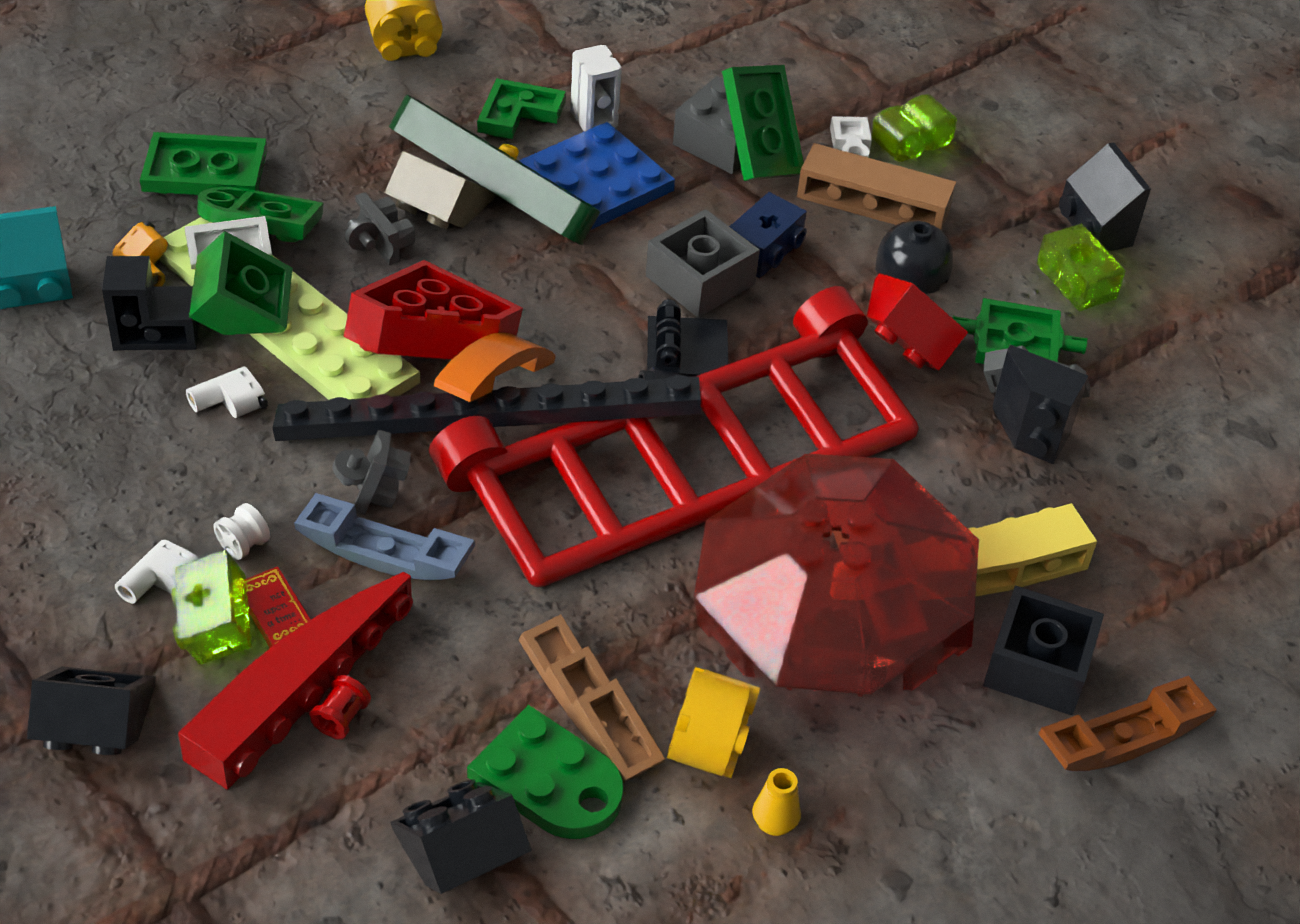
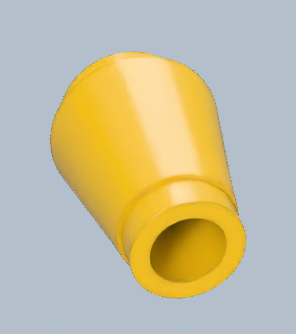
M778 768L769 774L752 808L754 820L759 828L769 835L781 836L787 834L798 825L801 819L798 779L788 769Z

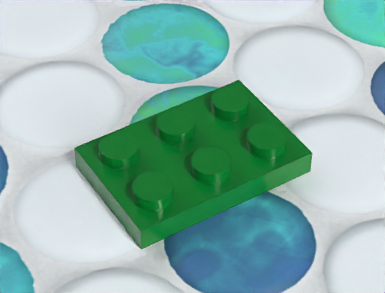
M785 65L730 67L723 70L722 75L743 180L750 181L800 175L804 161Z
M153 132L140 177L141 191L199 195L200 192L206 189L217 187H238L258 191L267 154L266 138Z

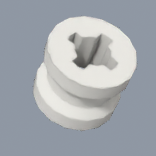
M248 503L237 507L232 517H223L216 521L213 526L221 546L230 556L237 560L247 556L250 547L253 545H263L271 537L269 527L263 516Z

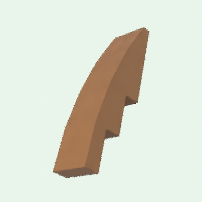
M561 614L521 634L519 642L546 685L589 744L607 756L616 765L623 783L664 762L665 757L618 680L609 681L589 646L581 648Z

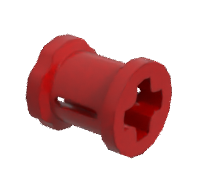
M346 675L335 677L331 683L332 691L321 705H316L309 713L310 721L316 729L324 735L337 740L344 739L350 731L349 723L359 709H365L371 702V695L366 687L356 679Z

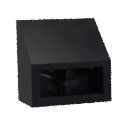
M466 780L453 785L447 790L448 796L431 803V800H423L411 804L403 809L404 816L390 822L395 835L424 884L440 894L532 851L513 796L480 782L476 783L475 780Z

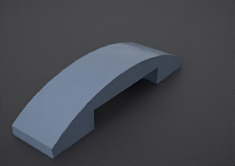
M315 493L294 522L297 531L336 555L390 575L405 572L412 579L442 580L455 578L475 547L473 539L434 528L427 538L357 517L355 504Z

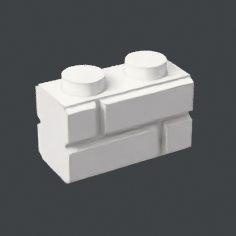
M606 45L593 46L573 52L570 112L576 121H579L583 131H587L605 122L610 123L614 128L618 126L619 113L617 111L620 104L622 67L616 58H613V54Z

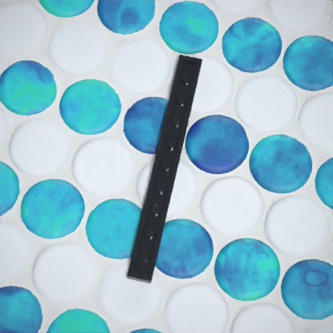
M675 375L667 379L644 380L642 378H631L626 381L606 383L600 381H588L575 385L550 383L541 387L529 388L506 386L498 390H492L491 393L471 402L450 393L432 394L430 392H419L406 396L381 394L371 398L359 399L336 397L328 401L313 402L293 400L278 404L272 428L275 441L376 435L378 430L391 434L442 431L450 424L470 416H483L490 420L493 427L702 414L699 376Z

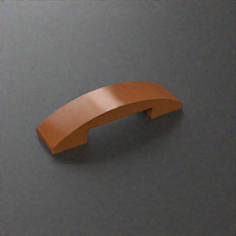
M1188 675L1153 688L1148 699L1086 722L1080 715H1076L1042 727L1038 734L1065 770L1089 771L1117 765L1158 749L1214 716L1217 709Z

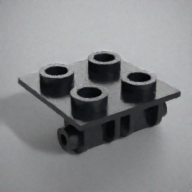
M666 299L658 306L656 316H648L647 371L651 367H655L679 375L695 377L728 365L727 320L681 317V308L672 299Z

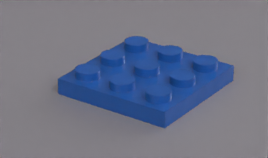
M608 122L519 160L521 163L600 210L601 212L591 230L674 191L675 179Z

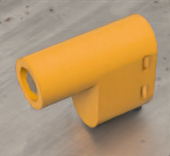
M147 220L145 224L143 222L136 224L115 246L112 254L113 256H149L154 287H162L165 282V275L154 264L166 252L168 242L154 229L155 226Z

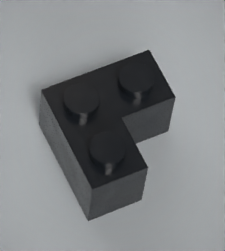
M107 256L102 294L113 351L196 350L199 322L189 318L193 286L154 287L149 256Z

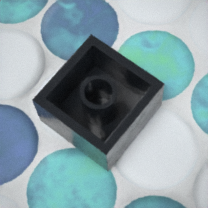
M1015 585L983 686L1073 716L1086 680L1104 614Z

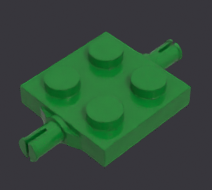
M983 298L980 313L976 320L955 315L952 317L968 331V335H973L976 343L975 363L984 364L985 352L1006 349L1010 345L1016 347L1024 346L1029 352L1058 362L1061 350L1084 355L1087 348L1088 338L1064 335L1060 325L1061 311Z

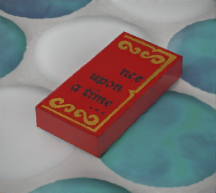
M278 566L236 583L238 596L269 648L311 620Z

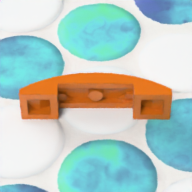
M494 333L475 341L455 356L435 378L434 387L471 402L492 392L496 376L517 366L536 372L553 364L556 355L552 351L516 335Z

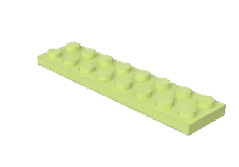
M200 217L185 226L208 224L212 222H209ZM185 226L164 237L168 242V247L158 260L187 284L193 286L195 269H191ZM293 271L287 328L283 332L249 334L328 400L336 397L347 399L371 398L381 394L400 396L420 383V371L400 355L368 352L360 348L359 344L345 338L344 332L348 314Z

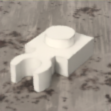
M832 116L830 131L833 148L869 158L872 139L868 118Z

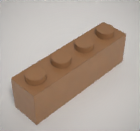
M814 143L801 168L797 198L894 225L908 221H924L942 230L950 212L956 181Z

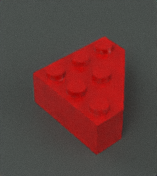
M422 260L352 292L344 337L359 344L363 350L377 354L453 359L470 344L494 333H510L517 336L523 307L426 260Z

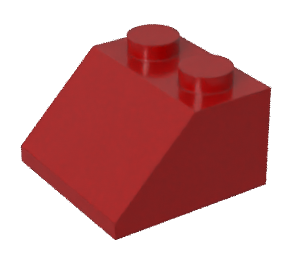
M881 273L875 278L866 315L877 325L874 332L891 345L897 342L905 349L902 356L915 367L922 369L925 365L939 371L967 335L968 331L913 283Z

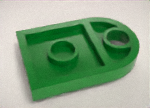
M217 187L206 189L199 193L197 213L200 217L212 223L265 216L268 234L276 235L278 240L284 242H297L303 240L322 218L324 203L246 188Z
M530 705L467 766V778L475 780L476 783L480 782L511 794L518 813L544 831L561 838L582 839L594 836L608 828L614 822L621 809L623 781L616 765L603 753ZM587 798H598L606 804V807L597 812H590L585 810L580 803Z

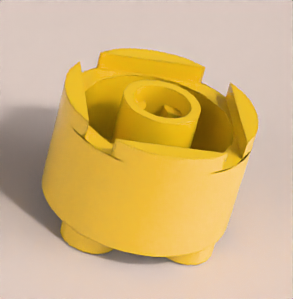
M366 0L365 13L373 41L385 60L394 61L400 57L412 55L428 57L435 53L437 50L436 44L441 38L443 29L435 0Z
M695 667L677 719L667 758L712 774L731 778L738 756L742 753L750 728V726H747L749 715H752L760 687L710 670Z

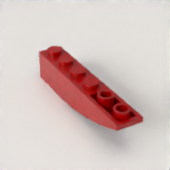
M402 572L360 591L317 615L281 639L248 665L178 732L183 761L227 790L240 777L249 775L257 765L259 758L273 744L282 742L288 735L291 726L305 712H310L313 707L319 704L323 694L331 687L335 677L338 675L347 676L354 662L366 650H373L382 639L383 633L395 621H401L407 616L413 604L411 576Z

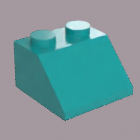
M56 206L0 214V309L73 298Z

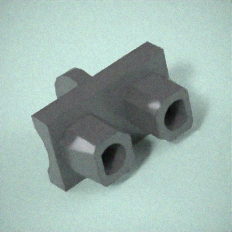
M366 192L355 195V201L361 209L358 218H353L348 222V229L345 232V240L348 245L354 250H372L375 247L389 265L400 262L399 249L415 243V229L412 223L407 218L398 221V210L389 196L373 202Z
M377 431L367 457L361 449L341 451L332 465L333 472L340 482L345 486L357 485L360 490L354 502L356 513L365 515L370 503L392 508L398 493L399 480L404 481L406 478L411 452L390 447L391 433Z

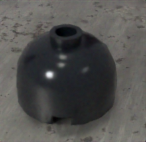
M924 221L902 222L892 227L881 240L877 252L875 270L877 274L881 273L911 282L923 293L931 294L940 290V285L945 281L947 283L950 279L953 267V248L946 234L938 227Z

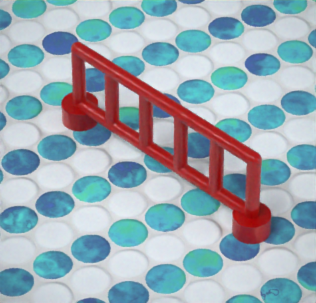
M833 286L810 297L796 312L793 325L801 338L698 375L701 409L747 478L698 497L649 421L656 417L570 422L504 446L489 419L483 416H470L444 428L431 442L429 455L451 491H476L527 581L534 587H544L910 441L917 436L919 426L858 340L868 324L866 315L845 287ZM839 354L887 423L842 440L792 369L793 366L817 357L826 358ZM766 376L769 377L818 449L773 468L770 467L722 395L723 392ZM624 429L674 506L626 526H622L575 450L576 447ZM550 457L598 537L544 557L498 476Z

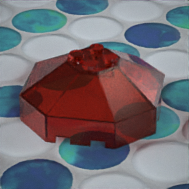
M804 454L706 520L694 592L698 626L708 637L713 635L725 648L728 659L745 677L755 678V664L775 687L787 688V691L797 688L857 693L859 697H863L864 694L872 695L902 672L903 690L912 691L936 674L937 665L952 654L959 657L972 647L979 539L894 459ZM832 531H841L842 538L849 539V542H841L839 548L833 549L830 548L829 541L822 539L823 537H831Z

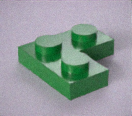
M496 78L477 120V132L494 137L513 139L522 117L539 122L557 124L565 105L566 91Z

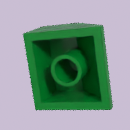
M224 231L197 256L189 318L223 335L283 332L287 328L292 267Z

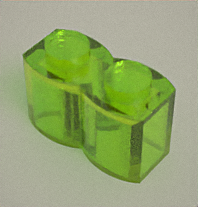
M929 94L920 95L911 99L903 106H892L877 114L873 120L871 138L896 161L903 162L919 157L924 150H934L948 145L954 138L957 118L933 96Z

